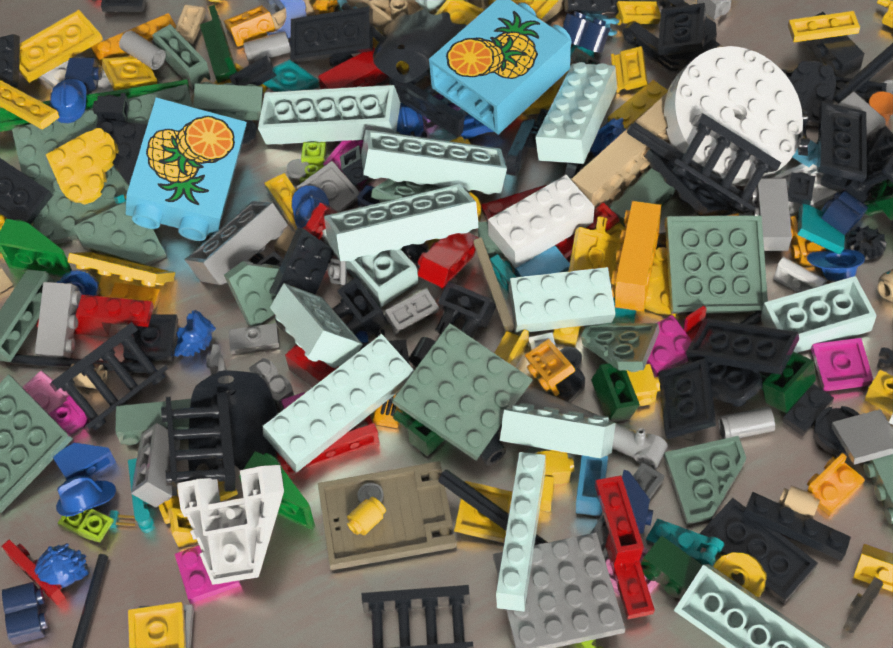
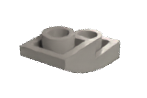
M331 258L327 268L331 283L347 284V261Z
M213 344L211 353L207 354L206 366L210 368L211 374L227 370L218 344ZM222 376L218 379V382L229 383L228 376Z

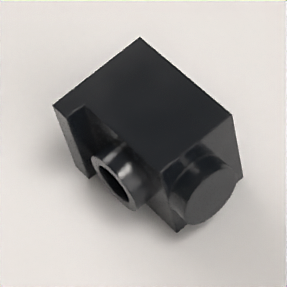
M121 93V97L114 95L98 96L97 101L93 103L94 114L97 115L98 119L127 122L130 104L126 93Z

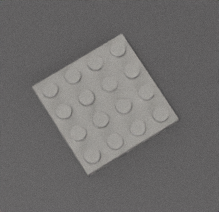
M597 532L534 545L525 611L506 609L515 648H557L625 633V626ZM503 552L493 554L498 579Z

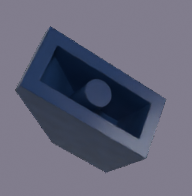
M69 58L64 80L77 79L83 82L86 86L87 95L97 89L98 80L102 78L101 67H98L95 58Z
M623 470L622 479L639 533L644 534L645 525L651 526L654 510L649 509L650 499L628 470Z

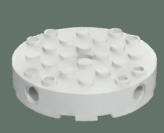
M727 46L714 48L702 53L675 77L665 99L664 116H666L668 125L666 131L672 146L682 153L686 152L697 133V127L691 123L694 117L701 113L782 162L778 170L789 162L798 148V135L803 130L802 109L798 95L784 72L771 60L755 51ZM710 135L705 136L693 160L704 167L717 145L715 142L717 139ZM725 148L712 172L724 179L736 158V151L731 148ZM749 159L745 161L732 185L746 187L756 170V164ZM777 171L764 173L761 179H766Z

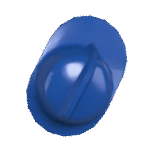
M67 79L59 82L53 88L50 97V107L57 110L59 115L58 122L72 123L84 114L87 90L83 82L77 79Z
M400 103L396 131L400 135L410 136L411 131H414L415 136L420 137L422 131H424L422 115L405 104Z
M304 186L294 193L292 209L297 228L306 226L311 218L312 211L320 202L330 206L326 193L320 188Z
M844 249L841 254L833 251L812 252L806 257L809 263L821 268L823 276L832 282L854 277L858 266L865 261L862 253Z
M74 476L57 488L60 499L57 502L56 510L60 515L66 517L77 515L111 500L116 493V487L109 481H94L86 476Z

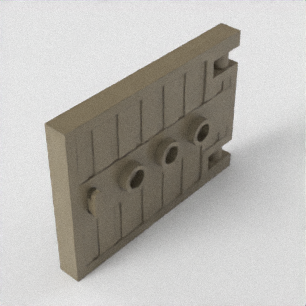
M437 461L318 483L331 570L457 548L455 534L450 535V530H453L446 488L438 482L439 475L442 473L441 462ZM429 477V481L422 482L421 478ZM367 483L378 484L384 494L381 503L385 507L386 512L383 514V519L366 535H356L347 526L349 522L347 516L360 504L357 496L358 490ZM439 533L440 537L432 538V534Z

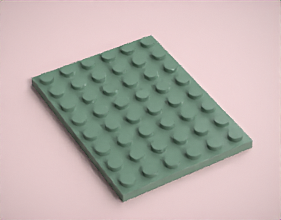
M187 84L128 99L130 106L127 122L148 125L156 98L193 107ZM93 108L85 110L81 118L72 123H60L55 120L44 129H40L33 124L12 129L21 172L54 194L33 221V226L55 244L79 239L73 228L74 225L119 205L116 204L114 197L122 194L127 196L128 185L118 171L112 167L105 172L107 183L104 182V187L101 190L102 195L98 199L85 205L70 201L61 191L46 157L47 153L86 132L96 129L98 117L94 114Z

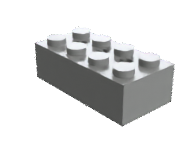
M252 201L184 260L201 282L223 285L227 283L224 277L225 273L242 261L249 262L253 255L264 251L266 244L270 240L281 236L282 230L288 224L273 203Z

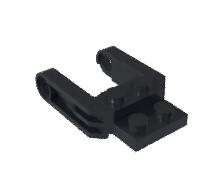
M660 0L659 2L663 9L689 5L684 0ZM706 17L704 50L659 56V38L636 22H631L622 30L624 39L634 48L642 46L644 55L669 74H679L696 57L721 45L716 41V23Z
M541 108L536 121L532 118L522 122L507 155L505 163L507 175L517 176L529 148L537 150L536 135L549 110ZM567 162L565 175L572 179L580 172L583 163Z

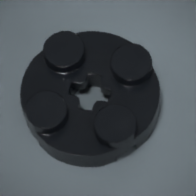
M846 406L824 409L816 418L813 432L814 439L827 452L838 457L842 453L848 456L832 429V422L860 414Z

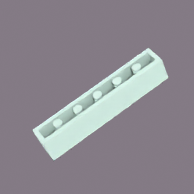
M519 452L496 591L497 608L525 611L546 472L545 455Z

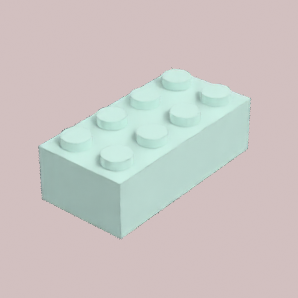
M324 229V230H323L324 242H325L326 245H328L329 247H331V246L329 245V243H328V240H327L326 229ZM389 249L381 251L377 255H364L357 257L353 261H347V271L353 278L357 277L380 308L419 283L416 265L401 249Z
M608 267L510 278L509 293L515 333H522L524 329L533 332L612 323L614 319L615 308Z
M856 276L765 302L761 320L767 328L798 332L799 341L794 349V352L798 353L811 349L812 344L839 341L872 330L877 315Z
M284 283L270 306V309L276 315V320L286 327L285 331L294 337V342L305 351V356L312 361L317 362L321 360L329 366L337 368L358 353L363 345L320 296Z
M519 403V405H513L512 408L504 410L500 441L595 458H602L612 453L616 423L609 422V417L594 415L593 417L585 418L582 412L569 411L562 414L559 413L557 408L544 407V409H534L535 405L528 403Z

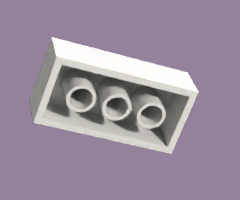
M565 175L489 218L488 234L513 266L517 268L575 234L577 228H585L592 224L594 220V205L571 179Z

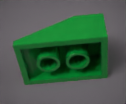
M20 219L5 220L0 230V252L9 268L24 271H46L50 276L60 278L65 273L72 271L64 251L37 229Z
M255 451L243 470L280 464L272 455L267 453L262 455ZM280 466L284 493L278 514L313 530L315 523L309 503Z

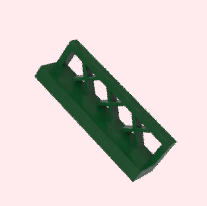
M215 5L209 6L212 20L200 24V28L215 78L219 83L230 79L229 76L236 73L237 70L222 22Z

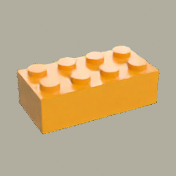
M632 201L631 210H626L625 229H622L621 248L617 251L616 270H613L612 296L615 298L616 308L644 312L660 231L661 205Z

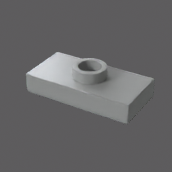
M277 323L229 330L231 354L280 348Z

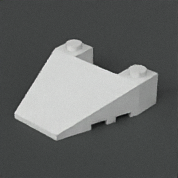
M280 465L240 470L244 498L220 502L217 479H196L177 483L182 514L184 517H188L193 529L190 533L193 540L197 539L202 551L200 556L212 585L259 577L284 493Z

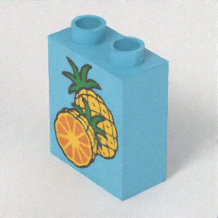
M496 0L429 58L431 85L438 93L499 135L570 69V46L572 41L564 28L559 25L549 26L537 18L534 10L526 3L521 2L517 5L511 0Z
M156 98L128 188L126 215L133 216L132 220L134 223L148 229H157L160 227V224L179 228L178 232L180 235L194 241H203L206 239V236L211 237L220 228L243 144L247 122Z

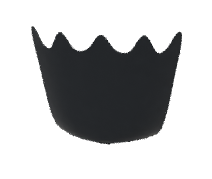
M427 9L420 10L411 15H406L405 12H402L394 21L385 26L373 53L374 64L383 73L400 83L411 82L430 67L429 58L467 25L453 23L448 12L439 15H432ZM400 44L405 46L404 49H398L397 47ZM399 61H404L409 65V72L406 75H402L396 70V65Z
M223 370L212 374L195 386L191 396L190 408L210 407L212 404H217V393H227L234 465L239 470L245 468L255 451L262 455L267 453L274 457L275 449L263 436V426L278 415V411L270 389L261 376L251 372ZM222 376H232L234 378L230 383L218 382V379ZM236 390L234 395H229L227 391ZM213 416L189 418V429L214 427V424H218V419H213ZM215 437L189 439L188 450L216 448V445H220V439H215ZM217 458L188 460L189 471H196L197 467L202 463H205L209 469H218V466H222V460H217Z

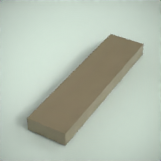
M482 237L473 242L505 332L515 331L514 324Z

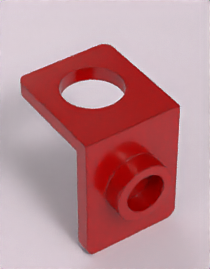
M705 306L690 313L685 319L684 331L691 340L694 339L705 319L707 310Z

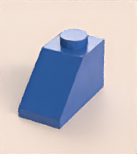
M72 443L53 457L66 480L74 476L91 478L116 463L108 447Z

